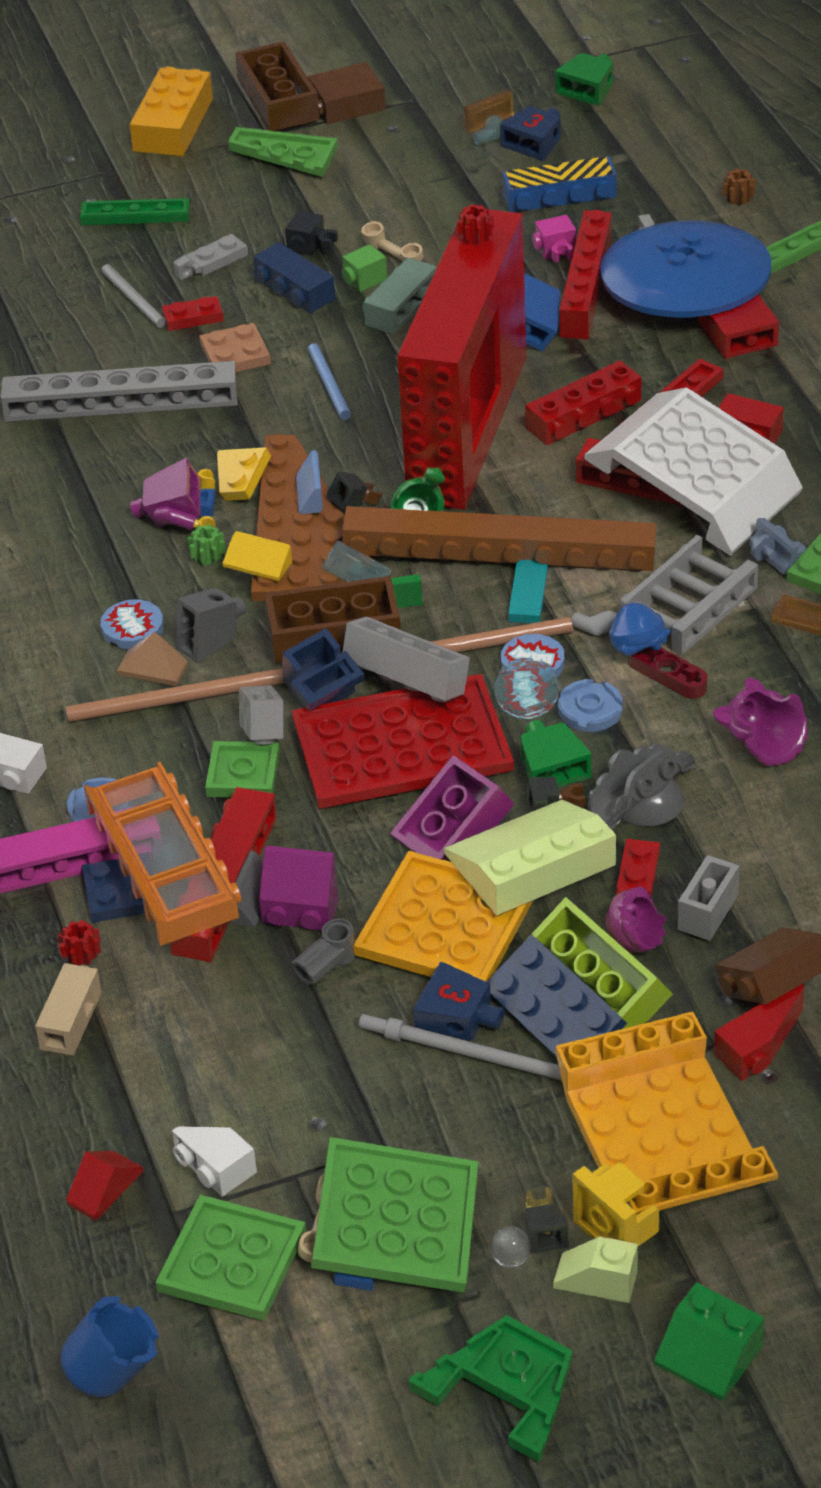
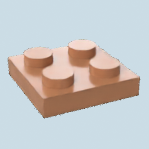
M255 323L242 324L234 328L199 335L201 347L209 363L235 361L236 372L271 364L270 354Z

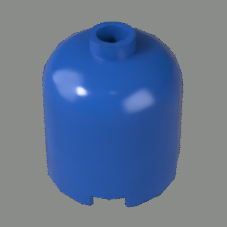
M104 1297L94 1304L67 1337L61 1350L62 1370L67 1380L77 1390L93 1397L112 1396L125 1387L157 1355L155 1340L159 1337V1333L152 1319L138 1305L131 1309L125 1304L118 1303L121 1300L120 1297Z

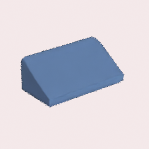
M313 450L296 476L300 514L320 513L323 510L318 452Z

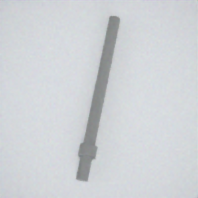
M362 1014L359 1020V1028L382 1033L386 1039L398 1042L404 1039L562 1081L559 1065L415 1028L406 1025L403 1020L392 1017L389 1020Z

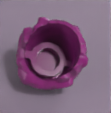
M635 887L614 896L605 917V927L609 936L629 953L650 951L656 948V946H660L662 938L666 935L665 929H663L666 917L659 914L653 905V900L644 887Z

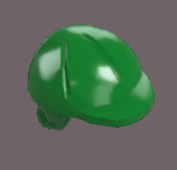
M427 467L423 477L410 479L402 483L394 493L391 509L444 511V497L438 484L443 483L445 478L440 468Z

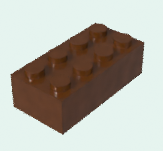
M285 41L235 52L238 81L269 131H282L288 127L306 125L320 120L318 93Z
M391 576L265 593L267 618L275 663L283 662L282 653L325 628L340 645L341 654L343 652L347 623L366 616L401 630L400 615Z

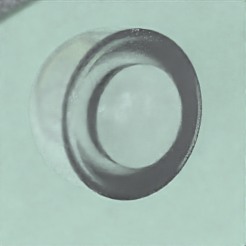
M508 1226L500 1229L494 1235L492 1240V1256L497 1263L506 1267H516L527 1261L530 1255V1242L523 1230L518 1227Z

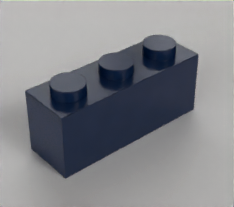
M278 242L253 256L255 279L311 314L335 300L334 276Z

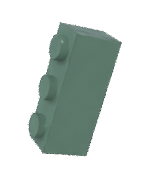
M407 257L365 299L363 303L365 325L395 335L418 311L437 267Z

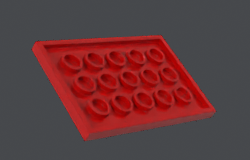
M482 674L467 676L464 694L454 697L448 702L435 701L429 694L405 688L322 704L311 711L307 707L291 710L293 725L319 809L427 788L453 755L483 776L514 771V760Z

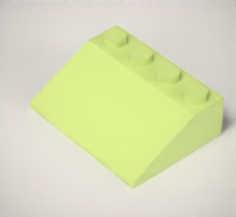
M559 800L445 847L444 853L497 916L615 866L616 834L598 814L564 800Z

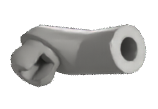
M608 610L589 617L576 612L571 619L572 627L594 636H601L610 631L617 613Z

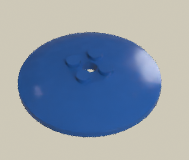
M684 220L651 225L622 237L603 256L600 271L601 281L606 291L615 300L631 309L663 317H699L731 310L757 296L770 279L772 262L765 245L746 231L716 222Z

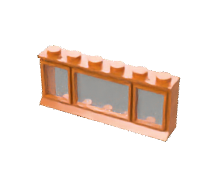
M157 762V767L95 788L84 785L88 813L90 816L95 814L99 831H106L109 849L112 854L118 853L123 876L130 875L135 898L143 899L144 911L148 922L155 921L157 938L161 946L239 918L237 903H240L242 899L236 883H230L228 880V872L223 860H216V853L209 837L204 839L198 817L196 815L191 816L190 806L185 794L179 795L173 773L167 774L161 762Z

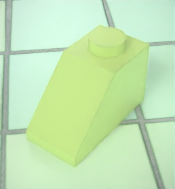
M598 1237L563 1252L553 1288L629 1303L638 1273V1244Z

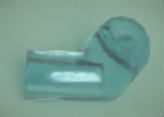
M489 116L485 121V129L473 133V140L476 145L499 138L500 123H502L499 116Z

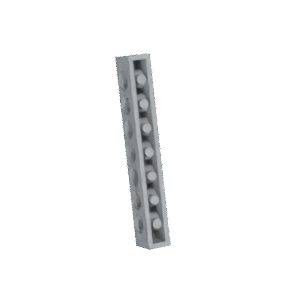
M235 361L2 377L1 402L4 419L7 422L238 405Z

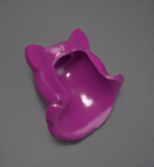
M750 677L745 681V689L739 692L728 706L718 707L713 711L714 719L719 724L728 728L733 737L741 744L746 745L749 753L756 757L758 762L766 766H780L782 763L785 765L789 761H793L796 758V754L802 752V747L808 738L807 717L803 710V702L800 701L801 698L797 694H790L784 698L776 691L766 690L761 682Z

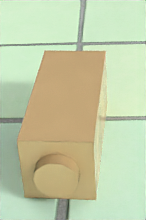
M64 963L35 1025L40 1050L74 1056L102 993L98 969Z

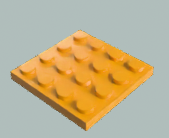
M408 851L353 945L354 955L432 977L439 963L444 962L487 982L497 970L534 900L496 916L452 862Z

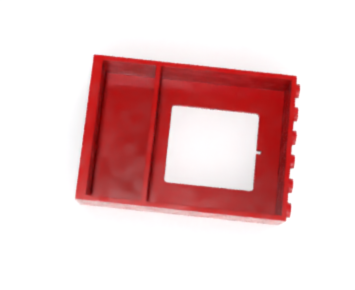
M489 210V214L494 215L492 236H489L488 241L478 245L474 243L468 244L466 240H463L462 234H457L456 225L397 355L405 481L423 477L427 467H439L445 478L443 483L438 484L444 497V507L465 510L527 358L523 213Z

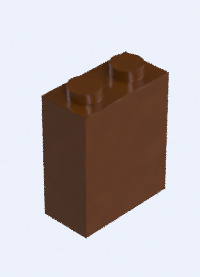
M367 62L308 76V79L318 93L319 116H322L327 125L386 110L385 87Z
M782 927L717 963L716 968L719 973L718 981L721 989L727 994V997L766 1005L821 973V933Z

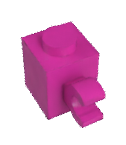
M563 215L536 221L535 233L532 234L534 248L541 252L545 260L552 258L554 262H559V256L564 255L572 259L576 245V229L569 217Z

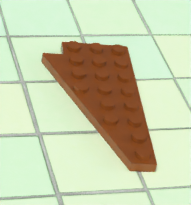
M283 434L265 435L264 447L268 449L271 457L261 478L256 536L289 544L292 552V564L280 581L253 575L252 601H266L265 593L342 583L347 582V579L376 578V567L369 555L343 554V524L345 515L327 495L329 489L321 476L323 510L320 513H299L296 476L308 455L295 435Z

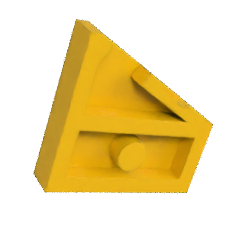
M266 447L218 451L219 490L225 501L250 500L271 457Z

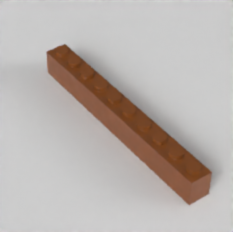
M346 506L343 524V554L501 563L536 560L541 564L653 571L656 523Z

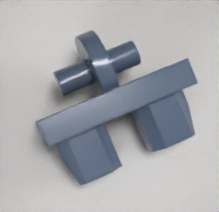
M758 518L756 532L748 544L751 547V555L760 561L765 559L780 573L787 574L790 567L806 551V547L799 541L793 542L787 537L786 530L780 525L774 526L766 518Z

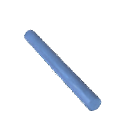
M311 344L308 347V352L339 417L342 420H347L350 418L351 412L319 346Z

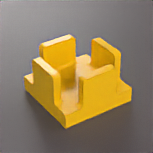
M621 1162L612 1167L605 1163L594 1172L583 1166L573 1173V1222L592 1239L604 1237L636 1243L640 1246L659 1231V1209L652 1204L636 1215V1211L627 1204L628 1201L644 1191L645 1183Z

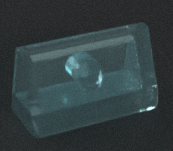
M338 540L322 566L323 569L347 582L391 576L393 573L390 568Z

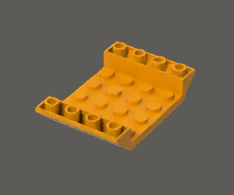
M694 1012L555 1046L567 1103L597 1167L599 1168L605 1163L612 1167L621 1162L645 1183L644 1191L627 1202L636 1211V1215L652 1204L659 1210L778 1179V1173L764 1146L754 1149L751 1147L705 1058L707 1037Z

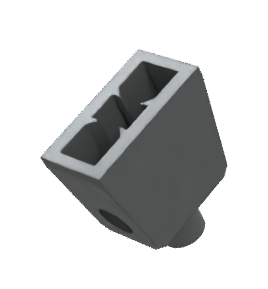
M217 588L178 598L176 648L198 663L233 640L236 634V618L246 613V606L243 600L239 597L231 598Z

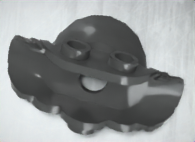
M653 743L651 747L640 746L634 752L618 750L609 760V773L602 774L597 779L596 787L590 791L589 811L598 814L611 830L621 820L635 826L654 827L675 819L682 811L685 800L680 786L673 776L695 768L693 755L683 750L675 753L668 747L658 743Z

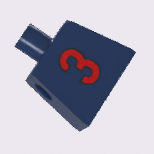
M530 106L500 123L501 147L544 161L561 138V116L559 111L555 108H549L547 111Z
M444 962L439 963L413 1008L415 1028L465 1041H472L481 1025L499 1029L505 1014L503 1008L491 1005L490 985L486 981Z

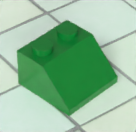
M696 1282L676 1308L655 1357L654 1365L723 1401L763 1347L765 1317Z

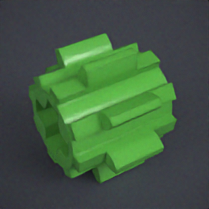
M208 524L207 526L200 525L195 531H192V536L188 537L190 557L195 558L197 563L200 562L204 566L216 564L219 559H222V554L226 553L224 534L219 532L217 527L214 528Z

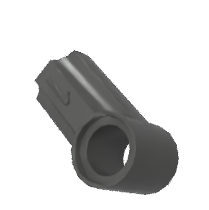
M337 918L328 921L323 926L322 936L291 962L292 970L300 981L307 986L310 984L314 985L336 965H345L354 960L356 955H354L353 950L355 937L352 924L345 919Z

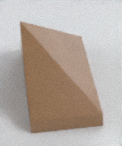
M154 631L128 649L117 669V675L177 686L188 667V660Z

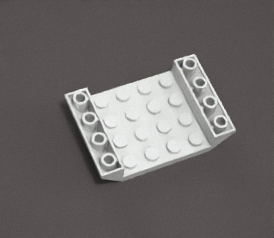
M687 387L657 393L584 456L585 460L606 474H609L618 465H624L710 522L706 540L730 556L755 534L758 518L771 520L803 488L783 449Z

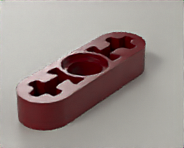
M651 647L645 648L634 655L628 656V665L632 669L685 698L697 699L704 696L707 692V673L662 647L658 651H654ZM664 666H670L675 668V670L671 672L661 671L660 668Z

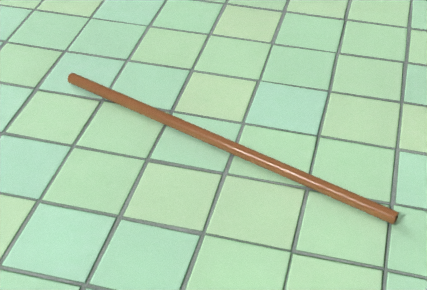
M565 617L430 642L460 653L504 645L513 638L525 634L555 636L572 633L573 627L571 618ZM283 668L65 707L68 722L236 693L239 692V687L275 686L286 683L283 681Z

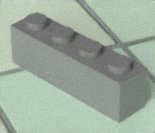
M367 616L347 623L343 652L347 651L361 670H370L379 674V677L384 680L402 683L408 690L422 691L431 695L433 700L439 702H448L450 699L464 694L470 657Z

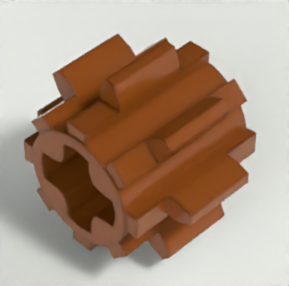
M746 169L729 171L727 176L724 177V183L722 184V195L726 196L727 201H730L733 205H744L746 202L749 203L751 198H754L756 178H752V174L748 173Z

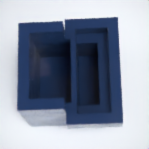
M326 628L282 653L283 681L303 707H307L309 711L322 704L337 702L355 692V685L364 681L362 670L347 651L340 654V645Z

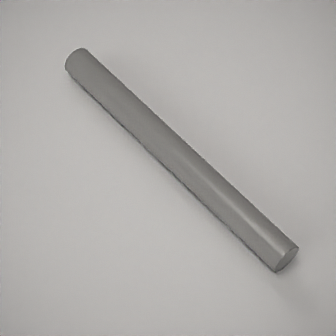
M106 264L102 267V273L158 328L165 325L166 319L111 265Z

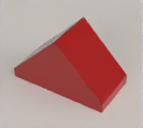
M86 1151L66 1198V1203L96 1221L143 1172V1168L115 1151Z

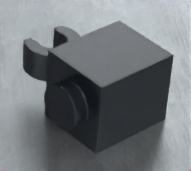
M298 210L285 227L286 247L298 254L313 256L318 247L330 251L332 250V242H338V232L333 229H324V217L320 214Z

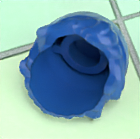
M628 603L624 605L617 613L609 631L612 646L617 652L625 656L634 655L649 647L654 651H658L661 648V643H666L667 636L670 634V630L665 627L662 616L641 603Z

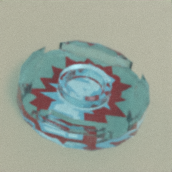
M524 657L512 660L501 668L494 684V693L498 705L505 713L516 718L530 719L541 716L552 709L558 699L559 681L556 672L548 663L544 661L540 663L533 661V658Z

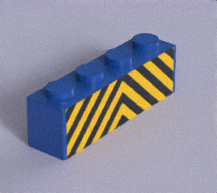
M609 156L504 171L503 195L510 212L616 197V172Z

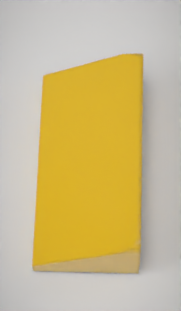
M236 531L226 552L223 567L280 581L292 564L291 546Z

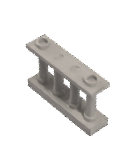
M696 535L687 544L682 545L677 553L635 589L625 594L620 601L619 608L621 609L628 603H641L649 607L659 599L687 613L681 619L675 620L651 608L655 613L662 616L665 627L670 630L672 636L671 651L682 656L758 588V564L747 560L738 569L732 570L703 556L702 537ZM697 566L724 579V581L714 587L688 574V572ZM678 582L706 597L700 602L694 603L669 589Z

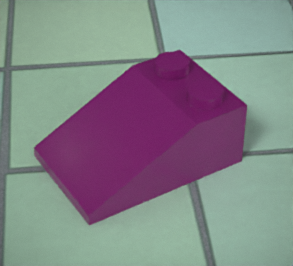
M453 755L391 831L390 835L413 852L450 861L444 853L445 847L498 826L514 806V802L498 785Z

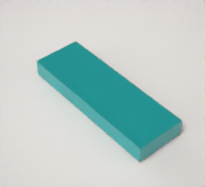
M520 560L516 563L508 613L509 622L537 623L541 621L548 564H541L536 560Z

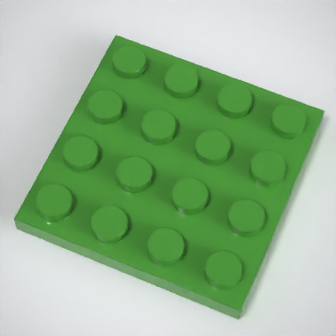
M330 1137L311 1268L464 1293L467 1284L478 1161Z

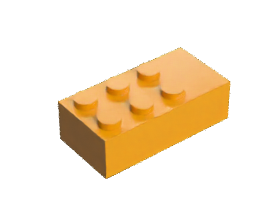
M160 67L130 122L133 151L184 156L213 100L210 72L198 69L184 70L174 67Z

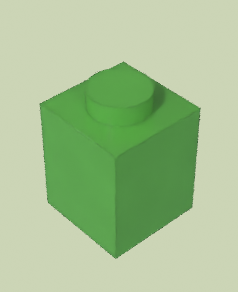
M369 244L342 256L343 279L359 292L387 279L386 256Z

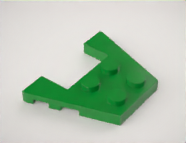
M505 1315L466 1341L467 1346L453 1355L445 1354L435 1361L436 1366L423 1374L417 1372L408 1380L410 1391L437 1406L441 1404L463 1377L527 1412L509 1434L508 1446L540 1462L573 1361V1350Z

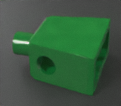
M580 53L555 71L556 94L597 106L602 103L614 82L613 63L606 54L596 57Z
M534 720L526 726V733L520 736V752L528 783L529 778L556 777L558 787L592 778L591 752L566 724L558 723L545 727L541 720Z

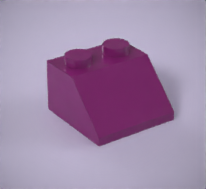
M266 845L259 898L262 923L322 930L328 921L333 920L339 901L334 853Z

